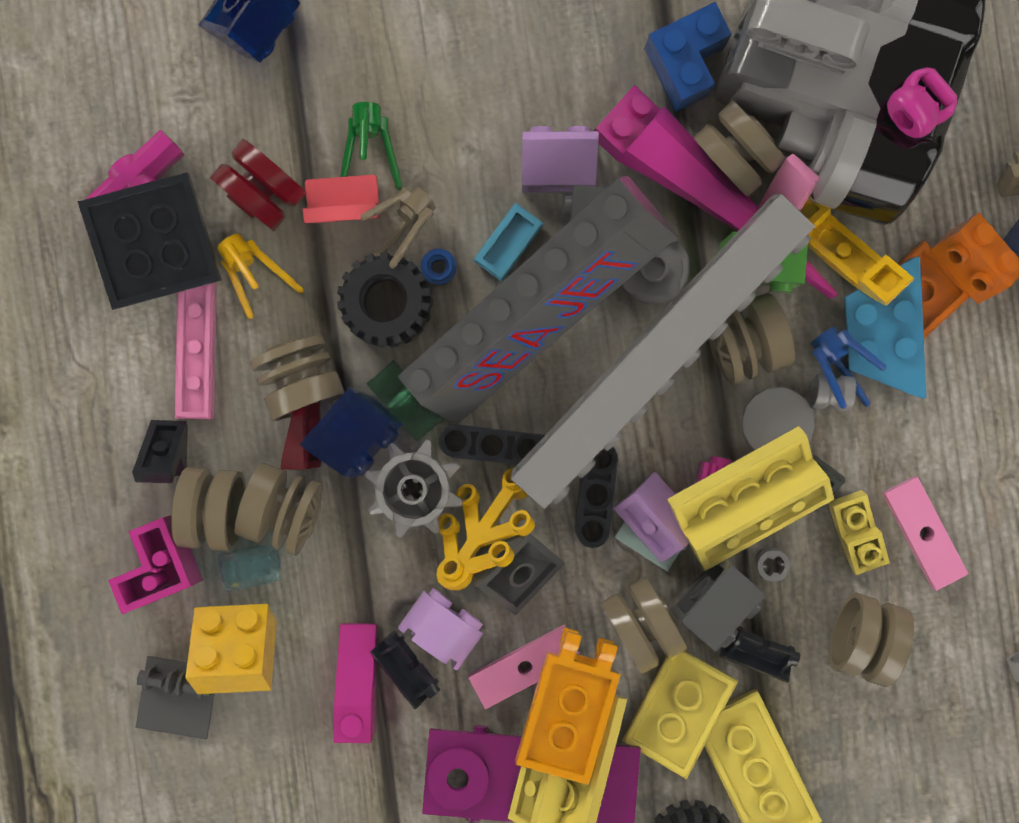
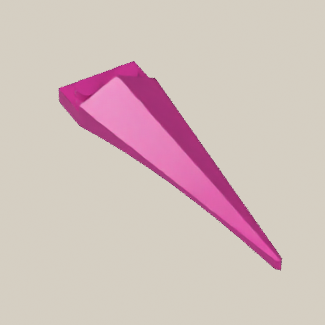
M636 85L626 93L593 130L599 131L598 144L615 160L673 191L737 232L759 210L758 206L729 179L665 106L662 109L658 108ZM807 260L805 281L828 298L833 299L838 296L836 290Z

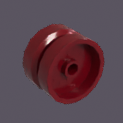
M242 138L231 151L233 160L246 170L244 175H240L228 164H221L210 176V179L228 193L226 197L252 219L254 217L258 218L274 232L286 217L284 211L270 200L273 195L277 196L288 206L295 207L307 192L261 151Z

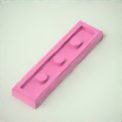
M217 282L177 293L175 419H214Z

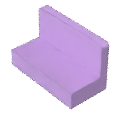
M653 472L636 490L622 499L613 509L662 563L683 550L688 545V541L667 501L675 493L656 472Z

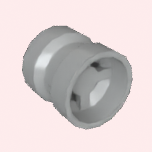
M816 372L810 385V407L825 409L829 405L834 407L836 411L849 413L852 410L856 396L855 378L840 376L836 379L847 404L846 408L842 409L839 407L824 373Z

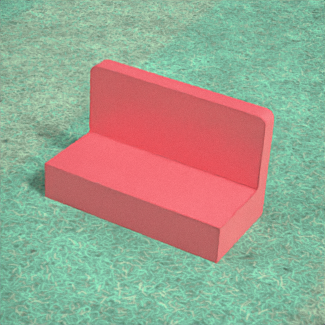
M376 175L309 179L305 181L307 208H302L304 223L362 220L361 215L380 204ZM381 213L369 219L381 218Z

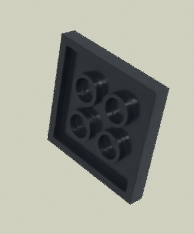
M186 172L77 201L112 310L222 281L189 173Z

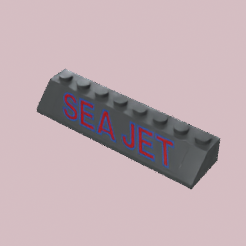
M620 177L397 377L420 405L455 424H459L679 236L630 177Z

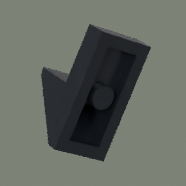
M150 421L132 471L135 482L173 483L174 477L181 475L182 471L187 467V421Z

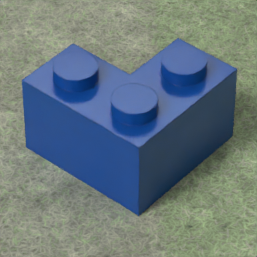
M716 1L650 33L644 50L675 112L708 97L715 85L703 59L723 50L732 35Z

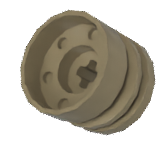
M769 292L755 297L742 311L743 318L735 310L725 320L728 326L722 334L714 340L709 338L713 357L731 386L742 383L744 375L748 379L756 378L758 375L757 360L767 373L783 369L795 363V346L788 321L780 304Z
M322 335L307 338L300 337L279 343L250 361L253 372L271 370L257 378L258 385L276 384L278 388L264 398L272 422L290 418L292 411L320 401V406H323L345 395L337 372L319 373L318 368L332 359L330 353L312 355L326 346Z
M260 463L251 476L240 502L235 521V535L259 544L263 542L270 530H273V549H281L287 540L286 552L297 556L316 526L321 510L323 483L312 480L305 490L306 477L299 475L288 489L286 488V470L266 463Z

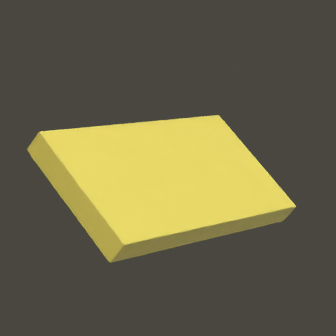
M754 688L728 701L704 747L741 822L821 823L822 820L757 689Z

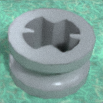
M767 547L757 554L755 567L763 579L769 582H778L788 575L790 562L781 550L775 547ZM779 556L781 560L777 561V563L781 566L777 572L772 569L768 573L764 572V569L767 568L764 564L767 557L775 559Z

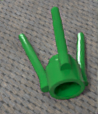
M358 102L353 104L352 118L348 119V136L340 177H348L355 137H360V159L364 161L367 159L368 138L377 137L378 131H380L395 188L401 190L402 182L388 131V118L381 116V106L377 103Z

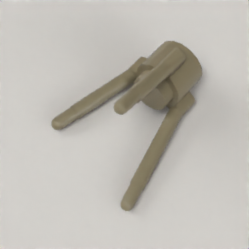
M404 187L397 195L361 215V219L366 221L400 203V208L397 212L403 219V222L374 255L380 256V252H387L410 226H413L389 263V267L392 269L403 258L424 224L434 215L433 211L436 206L433 200L418 187H415L411 192Z

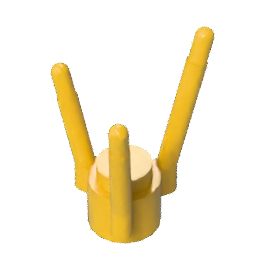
M237 233L227 237L217 246V251L223 258L221 264L230 277L248 319H253L254 314L236 272L241 271L251 288L257 289L258 283L248 268L254 262L253 255L297 293L302 294L304 292V289L291 276L259 249L254 240L246 242L243 236Z

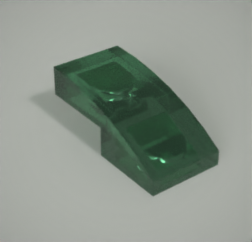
M393 360L366 384L384 406L394 414L413 439L418 442L440 423L444 417L420 405L397 377L403 370Z

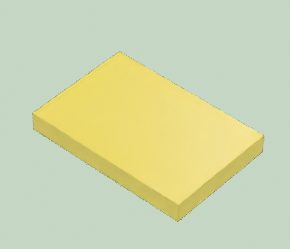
M685 650L672 658L666 656L622 741L631 746H640L641 753L687 780L739 680Z

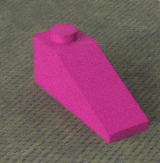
M340 624L334 697L333 743H371L375 735L377 661L370 651L377 646V624Z

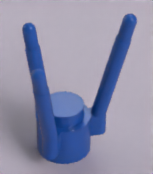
M831 327L810 343L815 349L811 353L819 362L833 395L842 409L846 408L847 404L830 365L835 363L843 376L854 377L842 361V358L849 353L846 348L847 345L881 371H885L887 368L886 364L854 340L846 329L839 333L835 327ZM856 381L857 397H859L864 406H870V400Z

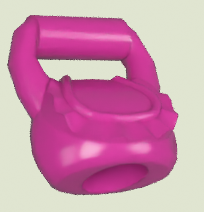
M926 67L912 72L903 86L893 92L887 103L888 113L894 124L903 133L913 138H922L927 136L936 125L945 122L953 115L958 104L957 94L935 69ZM920 79L934 94V96L940 101V103L945 107V109L940 110L939 103L935 102L934 99L929 95V93L926 91V87L918 85Z

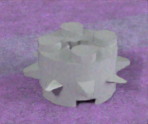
M425 440L417 452L412 451L406 454L394 443L389 444L390 461L381 470L366 471L365 477L376 485L375 496L377 501L368 509L369 513H384L388 519L395 521L397 537L402 538L409 527L421 525L428 527L434 534L439 533L438 516L445 507L461 506L463 502L462 499L451 492L452 483L450 478L460 468L458 463L442 464L439 459L433 457L432 441ZM409 479H412L415 483L420 482L423 489L420 490L421 497L417 498L414 493L407 494L405 488L410 486L407 482Z

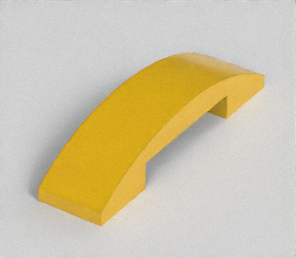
M808 198L800 211L815 226L808 234L811 237L808 247L840 276L885 306L914 281V277L888 255L885 254L883 257L878 255L831 215V208L811 202Z

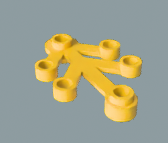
M515 467L509 468L503 474V488L481 520L478 507L481 498L480 493L471 484H464L458 488L456 496L463 500L462 506L467 533V541L461 550H459L457 533L460 530L459 521L450 513H445L438 517L439 533L443 536L445 559L438 566L437 580L445 589L462 590L471 583L474 573L495 566H508L514 559V551L502 540L516 535L526 536L533 531L535 521L525 510L516 511L510 517L509 522L495 526L513 499L521 500L529 496L511 479L512 470ZM472 493L468 499L464 500L468 494ZM522 520H526V523L523 526L518 527V524ZM451 522V525L447 529H444V527ZM492 544L487 554L474 557L481 547ZM506 550L502 557L497 558L501 551Z

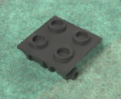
M147 656L145 671L140 670L137 677V685L142 686L135 728L207 739L215 693L197 694L185 678L187 662Z

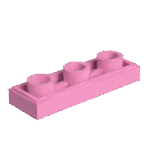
M913 476L882 492L931 589L937 591L969 574L918 477ZM925 527L926 535L924 538H921L920 531Z
M565 624L468 674V678L485 709L538 682L546 652L558 654L563 627H566ZM523 661H528L531 663V666L528 669H521L519 664Z

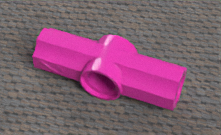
M160 129L134 154H128L119 158L108 171L109 177L86 199L156 181L185 154Z

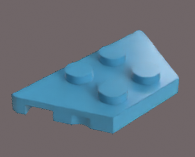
M911 257L899 266L913 276L914 281L887 306L872 299L859 289L844 296L845 329L854 340L887 366L885 371H881L847 345L846 348L849 351L847 354V368L916 397L926 398L920 257Z

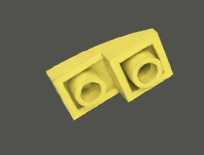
M860 490L828 503L843 550L855 575L890 563L882 532L875 526L868 495L864 491Z

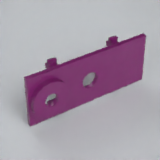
M474 725L473 732L430 728L422 814L466 818L470 822H479L480 819L513 822L508 819L521 769V766L516 765L515 758L522 736L488 733V726ZM616 744L596 823H635L640 746ZM454 769L464 770L469 778L466 786L462 788L452 787L447 779L450 771Z

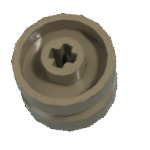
M732 100L718 113L719 121L731 133L726 139L713 125L708 124L693 138L729 179L748 197L762 185L761 177L749 164L756 160L767 173L774 174L781 167L786 157L774 145L773 142L775 140L752 115L749 117Z
M186 467L182 471L176 485L172 506V535L177 547L201 548L206 541L210 550L234 551L240 538L234 532L235 521L246 489L245 478L242 472L219 470L213 477L210 469Z
M646 577L629 586V594L637 606V609L634 611L630 610L623 596L617 593L601 602L642 675L658 666L659 658L650 644L655 639L664 654L670 658L687 649L683 638L676 628L678 624L663 598L661 596L658 597Z
M857 592L849 595L836 617L829 644L831 668L852 677L862 674V678L867 682L882 687L893 685L903 672L912 649L914 619L911 611L888 602L880 606L877 599Z

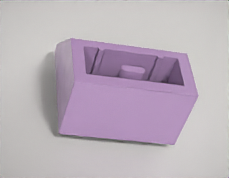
M535 126L530 128V132H522V193H572L574 185L595 187L599 131H590V128L586 126H572L567 128V132H552L551 127Z

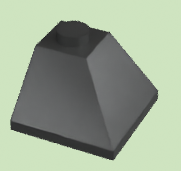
M532 534L526 536L516 535L502 540L514 551L513 561L506 567L495 566L474 573L472 582L478 589L514 615H517L565 564L562 559ZM492 544L481 547L474 557L487 554ZM506 550L501 551L497 558L502 557Z

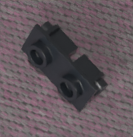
M741 626L736 628L738 634L732 643L725 648L721 646L720 658L786 683L790 679L791 665L796 667L801 656L799 652L795 651L794 646L790 645L787 647L773 641H768L763 637L744 631Z
M394 630L373 648L370 653L415 710L427 698H432L441 690L437 685L439 681L437 678L434 679L422 663L420 664L417 656L404 641V635L399 636Z

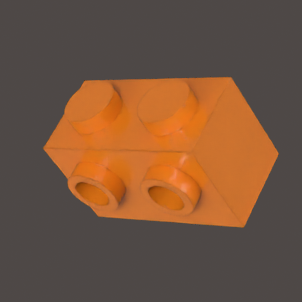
M979 212L951 229L930 249L977 305L1008 289L1019 278V257Z

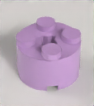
M433 588L430 593L423 591L398 626V629L403 633L408 628L411 629V634L413 635L411 640L444 664H447L451 658L452 668L458 670L483 635V632L480 630L483 624L465 609H462L459 614L450 608L452 605L451 600L437 589Z

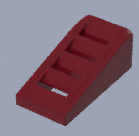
M320 401L292 411L281 459L282 470H306L321 467Z

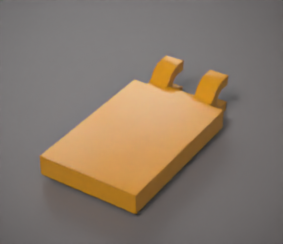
M563 627L558 654L546 652L515 763L521 767L589 785L621 676L618 671L611 669L618 646L612 640L599 637L595 649V658L576 654L582 635L578 634L577 630Z

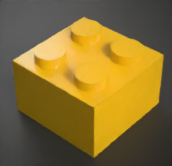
M269 604L194 608L185 678L197 694L271 691L277 620Z

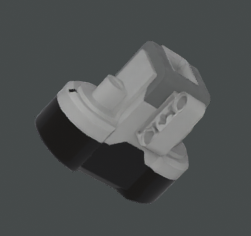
M748 0L729 48L719 78L715 99L725 105H728L733 100L746 114L782 126L776 147L780 151L795 154L806 159L805 164L819 176V180L809 196L811 202L879 225H889L905 212L929 178L943 151L945 136L953 118L952 115L945 122L936 125L927 136L913 138L903 133L892 121L887 108L889 98L894 91L903 86L912 72L928 67L935 69L957 94V101L959 100L971 59L981 38L986 0ZM920 79L918 85L926 87V91L929 93V95L934 99L935 102L939 103L940 110L945 109V107L940 103V101L934 96V94Z

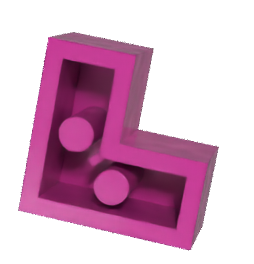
M172 515L128 531L142 566L108 580L120 612L125 614L203 581L191 549L177 547L173 541Z

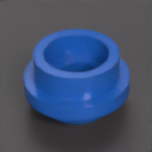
M433 249L424 255L420 268L421 273L428 282L434 285H443L453 279L456 274L457 264L453 255L447 250ZM437 261H442L446 265L444 272L440 274L432 270L433 264Z

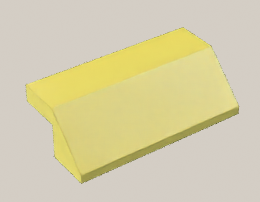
M798 426L668 498L667 501L704 571L831 502L834 500V495L829 477L813 459L808 437Z
M615 694L589 785L521 767L508 815L509 820L515 823L597 822L627 703L626 698Z

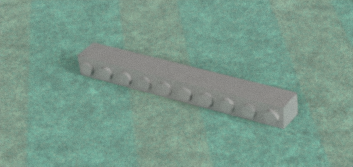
M773 194L512 470L511 479L544 509L551 502L555 505L558 504L570 490V487L567 485L577 475L582 478L593 468L596 463L593 458L603 448L608 451L619 441L622 436L619 431L629 421L633 424L644 415L648 409V406L645 404L655 393L661 396L670 388L675 381L672 377L681 366L688 368L697 360L701 354L698 348L708 338L714 340L721 335L728 326L725 320L735 310L738 312L743 311L754 300L756 295L753 291L763 281L767 284L781 272L783 266L780 263L790 252L795 255L809 243L811 237L808 234L815 226L785 196Z

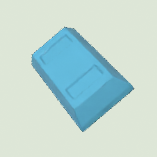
M515 202L473 261L502 282L544 226V223Z

